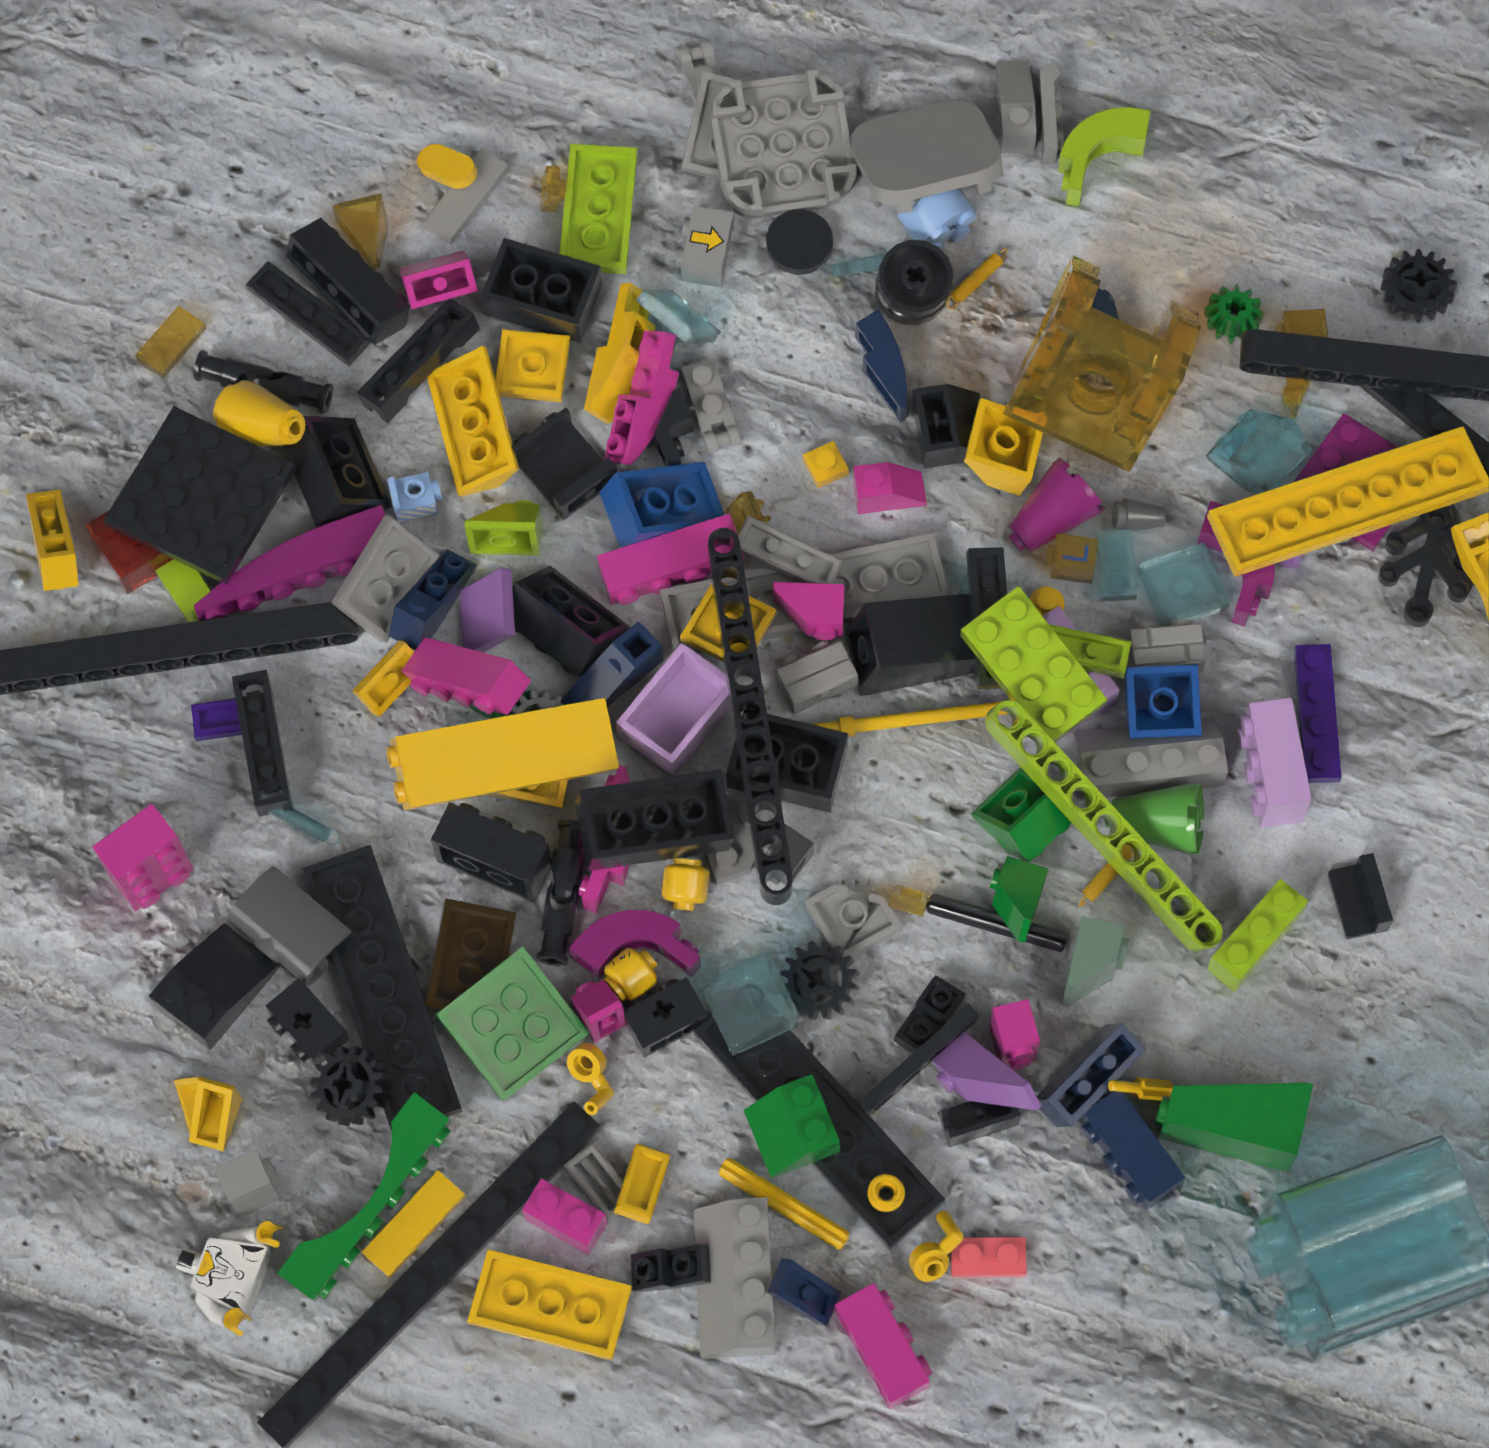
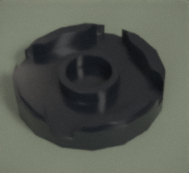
M804 209L789 210L777 216L769 225L766 235L767 255L771 261L773 260L777 264L779 269L786 273L795 275L810 274L818 270V267L830 259L833 249L832 229L826 220L815 212Z

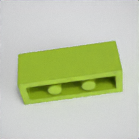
M1280 878L1211 957L1207 970L1236 992L1304 914L1309 901Z

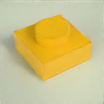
M834 441L802 455V460L817 488L849 475V468Z

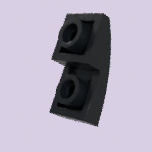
M935 975L916 1001L914 1009L895 1034L893 1041L914 1053L952 1019L966 994Z
M696 1244L672 1250L659 1248L630 1254L632 1291L667 1290L711 1283L709 1247L707 1245Z

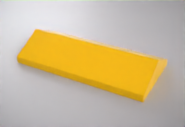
M481 346L436 368L427 377L456 490L461 497L498 488L519 470L487 348Z

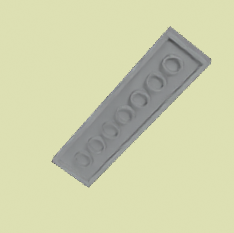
M934 533L830 554L843 560L832 583L844 584L843 623L852 622L865 603L949 595ZM771 567L745 572L748 595L776 609L777 614L762 640L803 632L773 602V582H802ZM727 577L721 580V582L729 586L735 585L737 583V581L731 577ZM711 579L660 590L673 652L683 643L697 654L704 653L680 641V635L711 585Z

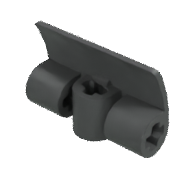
M276 867L269 868L235 902L228 913V919L255 941L254 945L276 963H281L307 986L314 984L320 979L329 964L326 957L352 933L347 926Z

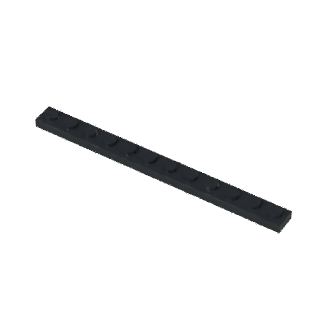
M574 1101L257 1422L258 1425L281 1448H289L524 1208L540 1179L550 1182L564 1167V1164L571 1160L601 1130V1125Z

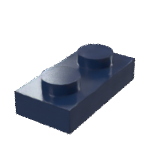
M781 1258L767 1293L812 1322L822 1326L828 1325L835 1309V1304L841 1295L839 1290L793 1260Z

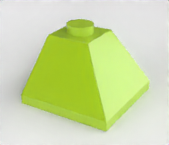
M517 500L514 503L501 504L465 520V532L470 554L540 556L542 526L540 504H534L529 500Z

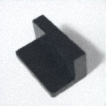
M1374 853L1360 855L1355 865L1333 869L1328 872L1327 876L1346 939H1354L1389 930L1393 918Z

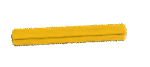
M728 1157L720 1166L719 1175L754 1198L767 1197V1204L770 1208L837 1250H841L847 1243L850 1236L848 1230L739 1162Z

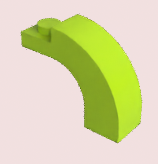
M1131 107L1103 110L1089 116L1072 130L1062 147L1058 173H1064L1061 191H1067L1066 204L1079 206L1086 170L1098 157L1113 152L1143 156L1151 110Z

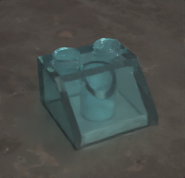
M768 950L733 965L702 989L703 996L732 1056L799 1026V1013Z

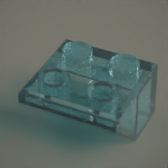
M1250 409L1239 417L1237 423L1226 435L1216 441L1215 446L1205 456L1213 465L1245 491L1260 494L1275 489L1313 449L1294 419Z

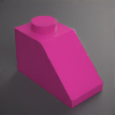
M890 462L853 466V487L858 515L927 506L921 471Z
M773 582V602L807 636H814L819 640H832L835 637H843L844 584Z
M604 980L596 984L594 981H590L581 985L575 991L576 994L571 997L573 1007L583 1025L589 1031V1035L594 1043L626 1026L623 1006Z

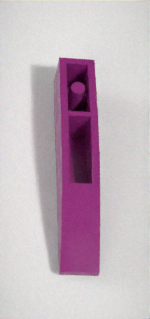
M382 505L314 528L252 560L235 572L227 585L221 582L194 605L198 621L227 617V615L237 611L248 612L256 609L260 603L268 600H282L291 596L294 591L305 587L316 588L333 577L339 575L342 577L348 576L385 516Z

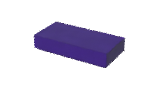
M235 698L191 704L196 742L242 735Z

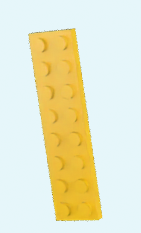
M1462 426L1209 510L1207 518L1234 577L1487 493L1489 492V478Z

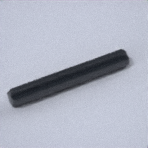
M935 893L929 898L927 912L931 915L1016 939L997 911ZM1032 922L1025 942L1057 952H1063L1068 934L1065 931Z

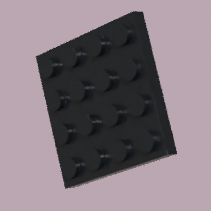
M173 406L103 522L106 527L227 585L297 470L296 465Z

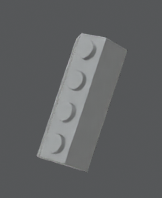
M1215 717L1201 718L1202 736L1129 739L1128 726L1073 731L1077 767L1105 798L1129 796L1188 783H1200L1202 788L1224 786L1228 774L1223 736Z
M767 1197L729 1199L694 1209L695 1245L703 1244L709 1247L711 1283L697 1285L700 1358L776 1355L773 1296L767 1293L772 1282Z

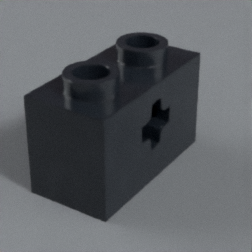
M687 977L680 981L678 979L669 980L658 988V993L648 998L645 996L637 997L626 1005L627 1009L624 1010L626 1026L644 1058L691 1034L708 1019V1014ZM663 1009L665 1013H670V1018L664 1020L662 1016H658V1011Z
M300 978L265 1005L271 1016L267 1019V1022L280 1037L285 1033L294 1042L290 1046L291 1050L303 1063L309 1059L314 1066L322 1064L326 1060L325 1054L327 1052L335 1053L337 1047L343 1046L350 1040L342 1025ZM304 1020L307 1024L310 1023L312 1027L306 1030L304 1027H299L298 1024Z

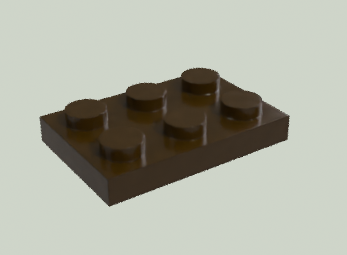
M448 898L444 900L425 1006L442 1009L509 957L516 912Z

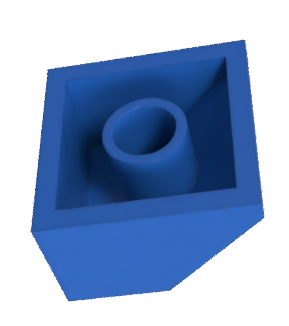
M1198 665L1126 668L1124 693L1129 739L1202 736Z

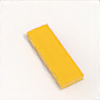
M437 1170L367 1245L362 1254L390 1279L466 1197L465 1194Z

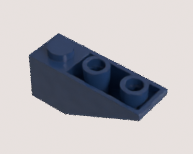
M447 549L394 606L388 636L396 641L406 642L413 650L418 648L425 637L431 639L459 597L460 590L464 589L476 570L477 564Z
M638 621L611 643L561 699L562 705L605 698L607 707L610 706L664 661L662 645Z

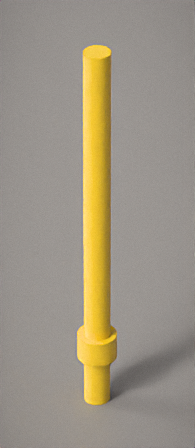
M1002 701L853 719V715L838 717V721L814 723L813 725L849 733L848 737H854L855 733L983 718L986 717L989 710ZM999 711L998 716L1008 715V713L1005 711Z

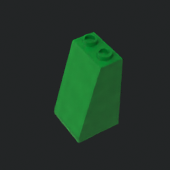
M1302 1082L1173 1086L1169 1097L1162 1096L1161 1104L1158 1108L1154 1126L1161 1128L1158 1139L1289 1172L1298 1155L1313 1084Z

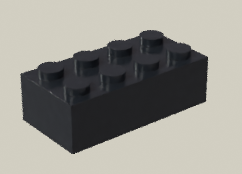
M722 770L581 789L575 800L587 871L729 851L735 840Z

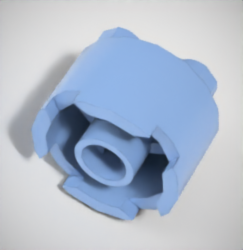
M960 188L920 198L912 206L913 212H899L898 220L912 240H925L938 246L941 250L944 247L943 244L950 239L955 243L963 240L971 232L968 225L978 217L976 210Z

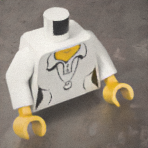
M264 1221L259 1226L244 1227L224 1232L218 1238H209L202 1254L185 1248L182 1250L177 1262V1270L194 1275L190 1288L196 1294V1304L210 1322L228 1328L237 1336L244 1334V1332L238 1329V1326L243 1320H252L250 1313L273 1255L264 1244L275 1248L279 1247L280 1242L272 1239V1235L276 1230H283L282 1226L271 1221Z

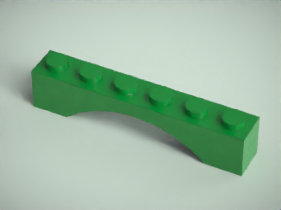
M413 1093L391 1122L392 1142L389 1161L381 1183L369 1202L355 1217L337 1230L320 1238L299 1243L277 1274L311 1300L316 1302L319 1296L325 1300L338 1283L334 1276L340 1268L344 1266L348 1269L361 1253L356 1247L365 1235L371 1239L384 1221L379 1217L389 1205L394 1209L405 1195L406 1190L402 1188L404 1183L410 1176L416 1179L429 1162L425 1156L434 1145L439 1149L451 1133V1130L447 1128L451 1122L450 1119L416 1093Z

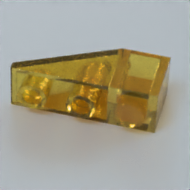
M1325 309L1284 311L1281 323L1276 324L1275 331L1328 338ZM1286 378V386L1282 388L1283 407H1289L1290 419H1296L1312 383L1311 380Z

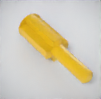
M1141 1077L1135 1078L1133 1082L1110 1080L1108 1083L1110 1091L1132 1093L1133 1096L1139 1097V1099L1161 1101L1163 1095L1169 1097L1174 1086L1170 1080Z

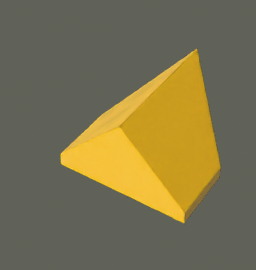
M204 1077L175 1079V1087L190 1133L189 1142L224 1151L242 1102L236 1087Z

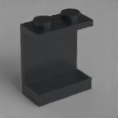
M566 407L559 413L553 412L542 421L541 426L531 433L525 432L520 435L512 446L521 471L563 520L597 497L603 487L618 472L617 466L609 457L603 460L573 426L570 411Z

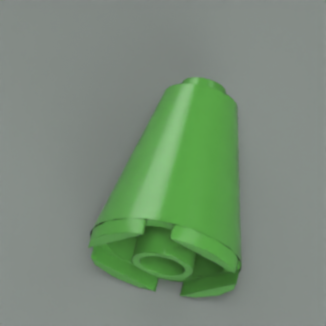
M1188 783L1112 800V805L1148 844L1191 855L1200 854L1204 831H1200L1201 819H1204V795L1200 783ZM1104 819L1105 827H1110L1109 823Z

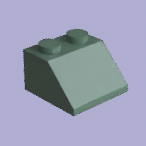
M1081 916L1062 1005L1070 1006L1111 981L1115 969L1122 970L1129 943V938L1122 937L1125 925Z

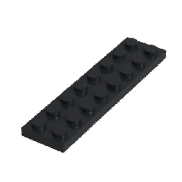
M371 845L302 868L312 898L352 931L349 936L331 951V955L363 1050L373 1051L375 1053L374 1059L382 1060L385 1063L379 1070L380 1073L389 1074L390 1078L382 1082V1087L389 1089L390 1092L389 1094H381L380 1100L385 1104L383 1109L390 1129L391 1122L413 1093H416L446 1117L463 1112Z
M749 984L694 1030L696 1038L754 1102L780 1086L813 1074L840 1140V1152L811 1164L889 1251L945 1202V1198ZM879 1175H893L904 1186V1201L894 1211L881 1212L875 1209L868 1200L869 1184ZM888 1188L880 1190L879 1196L884 1200H889L893 1197V1192Z

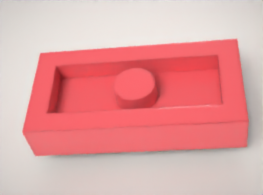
M1025 1237L963 1238V1241L951 1251V1278L1026 1277L1027 1274Z

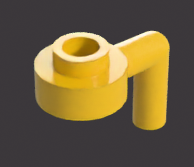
M582 1043L568 1055L567 1067L574 1078L581 1082H591L597 1091L584 1104L586 1113L594 1115L612 1099L614 1091L602 1074L606 1068L604 1053L594 1044Z
M946 1210L940 1211L936 1216V1220L946 1236L938 1244L935 1242H925L918 1245L909 1256L910 1268L915 1276L924 1282L934 1281L943 1276L949 1266L947 1255L964 1238L962 1231Z

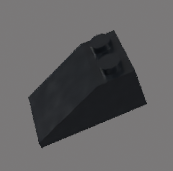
M223 923L172 967L148 997L158 1011L211 1051L276 973L280 965Z

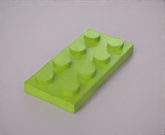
M570 144L559 254L601 266V273L627 274L638 157L637 147Z

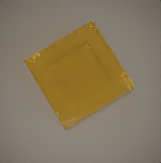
M896 885L891 894L888 907L923 917L931 895L909 887Z

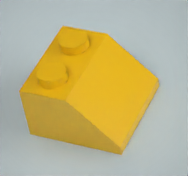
M980 398L964 462L987 486L1020 496L1032 480L1046 419Z

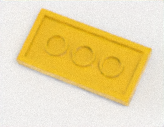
M487 1249L467 1322L471 1325L613 1361L632 1286Z

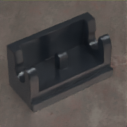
M969 1101L937 1112L949 1148L1018 1126L1021 1118L1018 1108Z

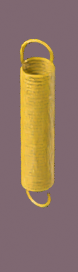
M1007 248L1000 251L1002 253V251L1006 250L1002 258L992 253L990 257L951 292V296L946 303L948 309H953L958 305V302L962 303L1002 266V259L1007 254ZM952 297L957 304L950 308L948 307V301Z
M1124 844L1121 850L1122 856L1125 860L1130 861L1134 856V852L1130 846ZM1108 862L1084 888L1083 894L1085 896L1081 899L1079 907L1086 903V901L1082 903L1085 897L1094 902L1118 874Z

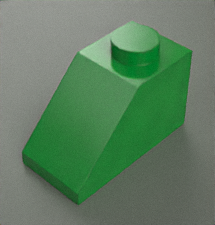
M1007 856L1003 868H995L989 888L996 890L992 905L1017 941L1025 943L1042 895L1048 868Z

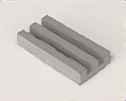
M591 1143L565 1163L564 1168L596 1209L606 1214L607 1222L610 1225L619 1215L613 1213L614 1209L609 1211L575 1166L580 1163L614 1207L618 1198L586 1158L592 1155L619 1190H621L623 1180L595 1144Z

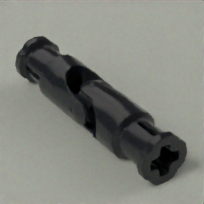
M201 350L197 355L193 369L194 380H211L221 383V386L225 388L228 385H235L241 380L248 381L246 373H256L255 379L252 382L261 385L287 404L296 407L300 404L317 408L323 414H326L329 410L333 397V384L326 383L321 385L306 381L304 376L288 372H275L270 368L231 357L227 358V360L210 356L204 350Z
M573 819L560 820L557 827L560 830L558 848L553 851L551 862L554 884L551 881L547 889L540 928L543 932L541 951L536 953V961L550 966H566L569 959L565 956L568 937L573 935L579 896L578 886L574 887L583 872L585 855L582 853L583 844L578 820ZM570 837H573L572 846L569 845ZM550 898L560 905L572 901L573 904L570 910L559 912L552 908Z

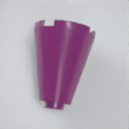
M1057 458L1052 463L1008 526L1012 533L1007 537L1020 552L1025 548L1033 552L1096 517L1105 510V507L1101 505V500L1078 473L1076 475L1074 473L1070 474L1066 470L1070 465L1061 458Z

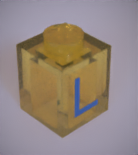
M1057 533L1055 545H1048L1045 565L1052 566L1050 579L1092 584L1099 539Z

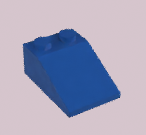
M705 462L616 472L599 492L620 548L725 515Z

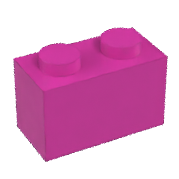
M464 250L398 268L411 309L478 291L470 260Z
M1026 999L993 1007L989 1029L998 1059L1008 1067L1010 1066L1012 1070H1019L1032 1064L1031 1061L1036 1060L1040 1038L1029 1000Z
M540 1179L522 1210L526 1221L587 1255H590L608 1224L605 1213L543 1179Z

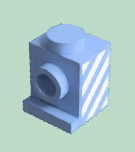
M428 472L394 479V477L387 478L396 519L399 523L438 514L435 501L442 500L438 480L430 481Z

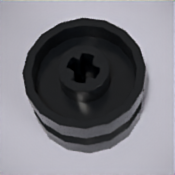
M908 240L896 244L885 254L878 269L875 281V296L879 307L890 319L903 325H920L932 321L942 312L953 286V269L949 258L938 246L925 240Z

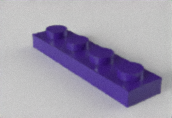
M1331 644L1295 645L1294 661L1300 738L1308 783L1340 782L1342 776Z

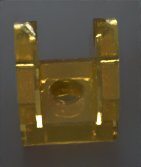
M1073 255L1055 288L1046 312L1023 360L1003 414L1130 472L1183 382L1201 329V325L1198 322L1199 312L1171 300L1161 325L1155 327L1152 335L1091 307L1101 282L1099 276L1101 267ZM1080 375H1099L1111 382L1115 388L1102 390L1092 387L1084 382Z

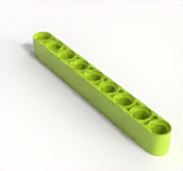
M1012 700L1002 701L989 710L985 718L986 728L989 733L1182 944L1195 952L1204 951L1216 946L1222 939L1223 934L1219 921L1027 711L1016 701ZM999 711H1005L1011 716V727H1004L999 722ZM1024 738H1030L1035 742L1037 748L1035 754H1029L1023 748ZM1049 764L1059 768L1061 772L1060 781H1054L1049 777L1047 771ZM1074 791L1080 792L1085 797L1086 803L1084 808H1079L1074 804L1072 800ZM1098 818H1103L1109 823L1110 832L1108 835H1104L1098 830ZM1124 844L1133 849L1135 855L1133 862L1125 860L1122 856L1121 850ZM1148 871L1157 875L1159 879L1157 889L1148 885L1146 881ZM1173 898L1180 900L1183 904L1184 910L1181 916L1176 915L1171 909ZM1198 925H1202L1207 930L1208 939L1205 943L1198 940L1195 931Z

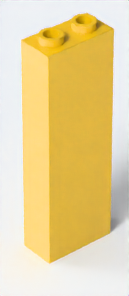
M605 698L395 736L390 740L391 746L386 747L388 764L390 768L395 767L398 782L393 783L395 799L398 804L402 803L404 811L612 772L619 769Z

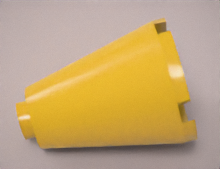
M241 380L235 385H228L216 399L213 409V420H217V427L261 448L295 444L302 438L305 432V419L303 415L255 382Z

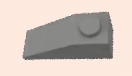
M1029 60L996 61L1001 153L1034 152L1037 132Z

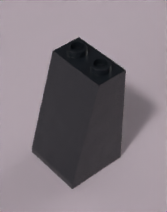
M958 594L865 603L845 631L852 664L858 675L860 696L975 674L974 652L960 636L961 629L972 621L970 595Z

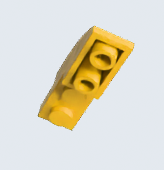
M631 282L620 284L607 346L597 347L584 405L585 411L606 424L613 422L614 409L619 394L630 395L632 378L635 374L640 353L639 347L644 331H655L656 325L648 320L653 297Z

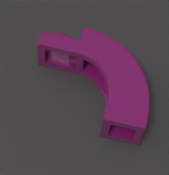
M1210 501L1197 545L1223 553L1209 523L1207 514L1209 510L1224 506V504ZM1274 564L1241 575L1242 589L1231 623L1245 627L1248 615L1256 616L1261 598L1268 600L1274 581Z
M626 910L607 915L585 929L569 948L571 959L599 980L605 974L604 968L606 964L625 948L657 952L691 977L701 967L698 948L684 938L681 941L678 940L681 936V924L668 916L647 910Z

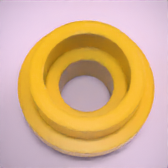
M879 1175L869 1184L868 1200L875 1209L881 1212L894 1211L904 1201V1186L893 1175ZM884 1188L890 1189L893 1192V1197L889 1200L882 1199L879 1196L880 1190Z

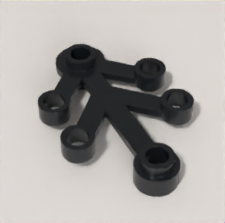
M1449 505L1421 514L1420 521L1400 532L1390 533L1385 542V549L1389 554L1400 555L1405 551L1407 543L1427 534L1424 546L1394 563L1384 564L1378 573L1379 582L1383 586L1392 587L1398 583L1401 575L1420 565L1414 597L1407 601L1403 611L1405 621L1413 627L1427 625L1433 615L1434 608L1428 597L1434 569H1436L1448 586L1447 596L1451 601L1461 603L1467 599L1470 592L1469 584L1458 576L1439 549L1442 537L1455 553V567L1464 571L1451 533L1456 516ZM1439 516L1442 518L1443 523L1437 524L1432 521L1431 517ZM1394 539L1399 540L1402 546L1394 547L1390 541ZM1391 571L1395 574V578L1388 579L1384 576L1383 572ZM1453 587H1461L1464 590V594H1455ZM1418 610L1423 614V618L1417 619L1412 616L1411 612Z

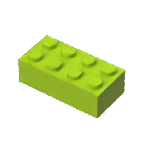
M1019 586L961 629L960 636L1009 699L1020 704L1055 743L1105 706L1108 699Z

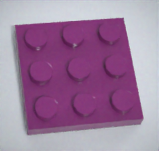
M1343 413L1293 482L1399 447ZM1392 525L1353 537L1352 539L1374 552Z

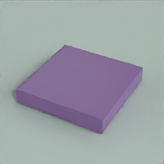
M499 568L460 590L462 647L484 653L515 636L511 570Z

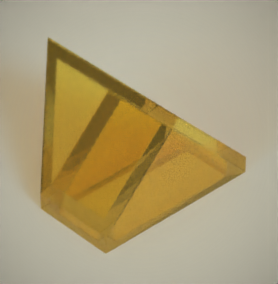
M382 193L334 205L333 211L336 223L374 270L380 268L389 225Z

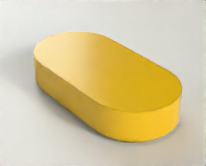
M429 145L422 149L417 156V165L424 176L451 188H465L471 185L477 177V168L469 156L444 145Z

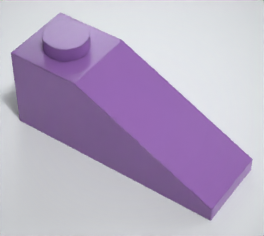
M965 1032L932 1059L939 1072L936 1079L948 1093L955 1091L965 1100L1035 1111L1041 1107L1028 1081Z

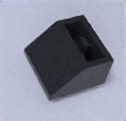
M950 384L913 389L912 410L924 469L964 463L978 402L981 398L979 392Z

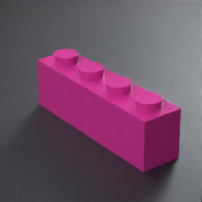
M730 513L597 555L598 569L611 606L618 603L620 605L631 604L637 601L640 596L652 592L653 594H660L661 589L670 588L684 582L689 584L703 580L706 575L710 574L708 561V538L710 534L719 528H729L737 534ZM720 545L715 550L719 553H728L732 548L727 545Z
M426 637L401 670L411 680L409 685L421 695L427 696L430 693L445 702H448L450 699L455 700L466 708H470L471 705L476 706L487 714L497 712L508 715L531 682L510 659Z

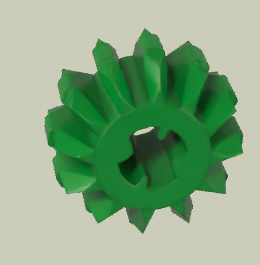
M1238 284L1233 287L1232 291H1229L1223 285L1219 290V295L1212 293L1209 297V305L1205 307L1204 316L1208 318L1206 323L1207 330H1216L1215 337L1217 340L1224 335L1228 336L1230 344L1234 342L1235 337L1241 339V333L1244 331L1259 329L1258 323L1263 319V311L1260 310V298H1251V288L1244 293L1239 292ZM1230 313H1237V316L1231 315Z

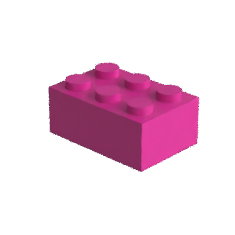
M152 803L92 846L110 880L135 912L140 908L146 909L155 904L162 892L171 886L177 887L188 879L190 872L194 870L178 836Z

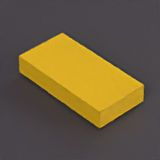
M636 1143L613 1213L649 1225L671 1155Z

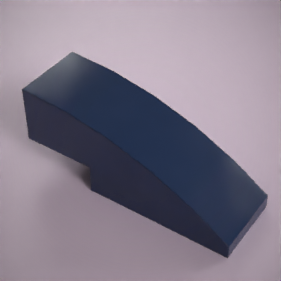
M878 309L856 322L855 338L866 352L863 356L862 371L901 423L906 420L907 383L904 364L894 335Z

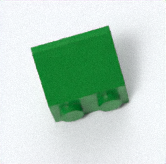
M1021 767L970 813L1004 849L1026 862H1031L1034 858L1040 856L1044 849L1058 835L1067 831L1072 823Z
M813 1074L774 1089L744 1109V1114L771 1179L840 1152V1140Z

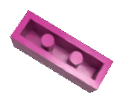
M872 1283L836 1303L834 1312L888 1408L892 1409L928 1389L930 1386L928 1377L932 1375V1371L923 1355L921 1354L916 1357L909 1344L914 1342L905 1323L897 1324L891 1311L895 1309V1306L885 1289L879 1291L875 1283Z

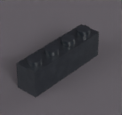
M320 217L290 234L286 257L374 345L405 328L410 310V305L401 294H398L379 272L363 260L361 254L357 250L352 249L340 237L335 228L330 227Z

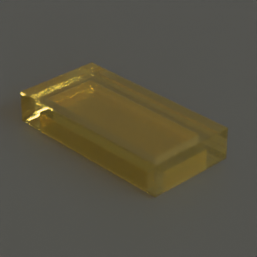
M178 305L136 353L137 361L164 378L207 329L205 323Z

